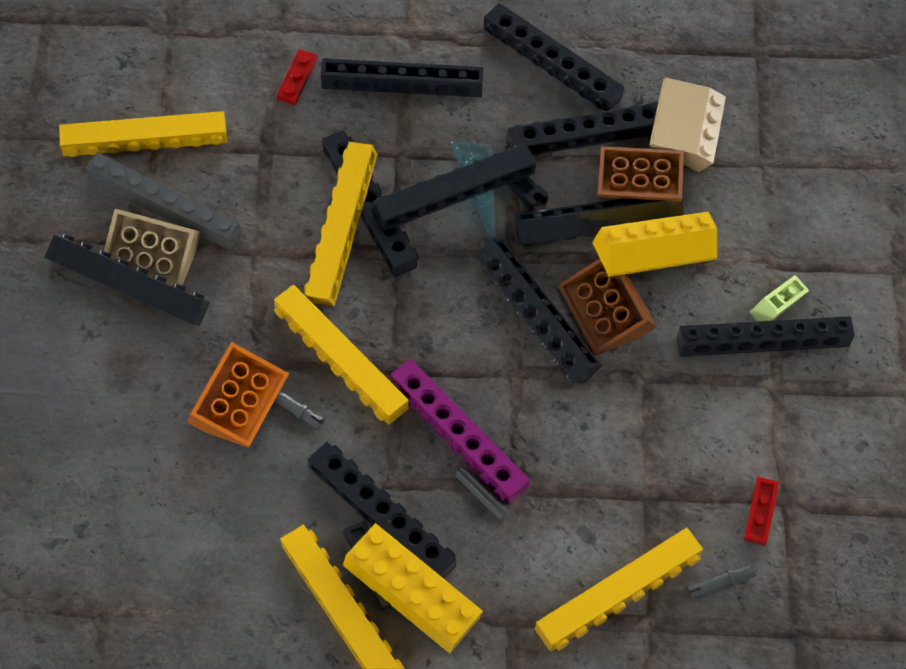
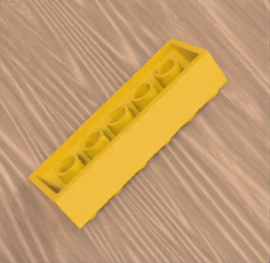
M709 212L601 227L592 242L609 277L717 259V227Z

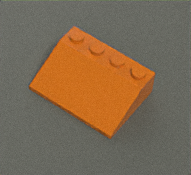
M231 342L189 415L187 423L207 434L249 448L289 373Z

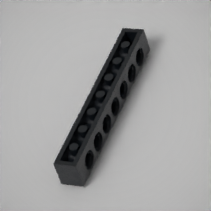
M498 3L484 16L483 29L489 35L495 36L504 45L514 49L520 56L526 57L535 66L545 70L551 77L557 78L566 87L576 91L582 98L591 101L598 109L609 111L623 98L625 86L501 3Z
M322 58L321 87L322 89L482 97L484 67Z
M658 102L632 105L620 109L614 108L603 112L596 111L585 115H573L572 117L562 119L555 118L544 122L537 121L527 125H514L507 128L508 146L510 149L516 145L526 144L533 156L652 135Z
M345 130L322 138L323 151L336 175H338V170L343 165V155L341 154L347 149L349 142H354L351 136H347ZM372 175L360 217L395 278L416 269L419 255L414 247L411 248L406 231L402 232L399 226L383 231L373 212V203H368V201H374L382 196V190L378 183H374Z
M491 239L476 256L480 261V266L490 274L493 283L501 288L504 292V297L515 306L517 314L525 319L529 329L541 340L542 346L553 355L555 363L566 372L567 378L574 384L586 383L602 367L601 363L503 239Z
M851 316L685 325L679 328L677 343L679 356L684 357L850 347L855 334Z
M326 441L308 458L309 469L371 526L376 523L443 579L456 568L457 559L455 553L448 547L444 548L439 544V539L430 532L428 534L418 519H412L406 514V509L400 503L395 504L385 489H379L374 485V480L368 474L363 475L358 470L357 464L351 459L347 460L336 445L332 446ZM332 465L340 466L337 470L330 469ZM349 479H354L356 481V483L352 485H349L345 482ZM363 494L372 495L370 499H363L361 496ZM381 508L388 510L385 514H380L377 511ZM396 523H402L405 525L401 529H396L394 527ZM412 538H419L421 542L413 544L410 540ZM428 553H435L437 557L429 559L426 555Z

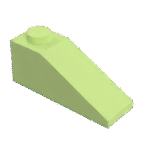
M794 275L765 296L749 313L756 321H774L808 293L809 290Z

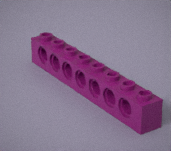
M411 358L391 373V383L408 399V406L412 409L415 408L420 413L421 419L426 424L430 423L435 428L434 431L441 439L444 438L449 443L451 450L464 458L468 468L471 470L475 469L481 481L485 485H490L494 489L495 495L501 501L505 500L510 505L529 489L530 479ZM416 385L418 388L410 389L409 386ZM431 400L433 403L425 404L423 401ZM446 415L448 418L440 419L438 416ZM461 430L463 433L457 435L453 431ZM475 445L478 448L475 450H470L467 448V446ZM485 460H489L493 464L484 465L482 462ZM503 475L508 479L501 481L497 477Z

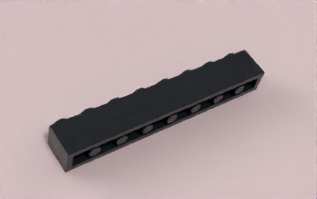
M526 144L516 145L507 151L494 153L488 158L476 160L467 166L457 167L446 174H438L430 180L420 181L406 189L401 188L387 196H380L374 200L373 212L383 231H387L535 174L536 161Z
M683 197L682 201L621 198L515 214L516 237L520 245L531 246L538 242L552 243L558 239L572 240L579 236L593 237L598 234L601 227L684 215Z
M63 233L62 236L53 235L44 258L188 323L201 325L210 304L209 301L204 300L205 295L193 291L192 294L186 292L185 286L175 282L173 285L166 283L167 278L160 275L150 276L148 275L149 270L140 266H136V269L129 266L130 262L118 257L117 260L110 258L112 254L100 249L99 252L92 250L93 246L81 241L78 244L74 242L75 238Z

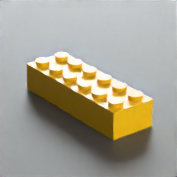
M376 523L345 556L343 566L373 591H376L385 601H388L392 607L449 654L478 622L483 610Z

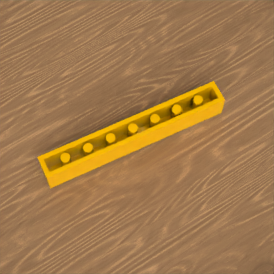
M224 111L59 125L60 148L63 157L96 155L97 153L114 154L125 151L137 152L139 150H158L160 148H179L184 146L198 147L200 145L227 143Z
M349 142L347 149L344 150L343 165L338 170V182L332 191V203L327 208V220L321 229V241L316 246V258L310 267V279L304 288L305 296L314 304L335 307L378 155L373 145Z
M294 284L274 299L276 315L280 319L284 318L288 322L290 329L302 336L306 346L314 348L319 359L322 362L326 361L330 365L332 372L337 377L341 376L345 380L346 386L351 391L355 390L360 395L359 398L366 406L369 405L380 421L384 420L390 425L408 410V399Z
M303 524L280 538L283 550L362 669H405L400 660H394L390 654L392 649L386 640L382 641L378 636L380 632L373 621L369 622L366 618L367 612L360 602L356 603L353 599L355 595L348 584L344 585L341 581L342 575L336 566L332 567L329 563L330 557L323 547L320 549L317 545L318 539L311 529L308 531Z
M688 528L683 529L537 621L535 631L550 652L556 648L558 651L569 644L570 639L575 636L577 638L582 637L592 625H601L611 613H620L630 601L637 602L645 596L644 592L651 588L652 590L659 588L666 578H674L682 572V568L689 565L691 567L701 560L702 546Z

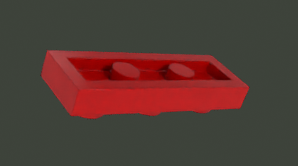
M298 49L276 95L277 100L296 106L318 60L317 54Z
M757 477L744 541L766 546L780 482Z

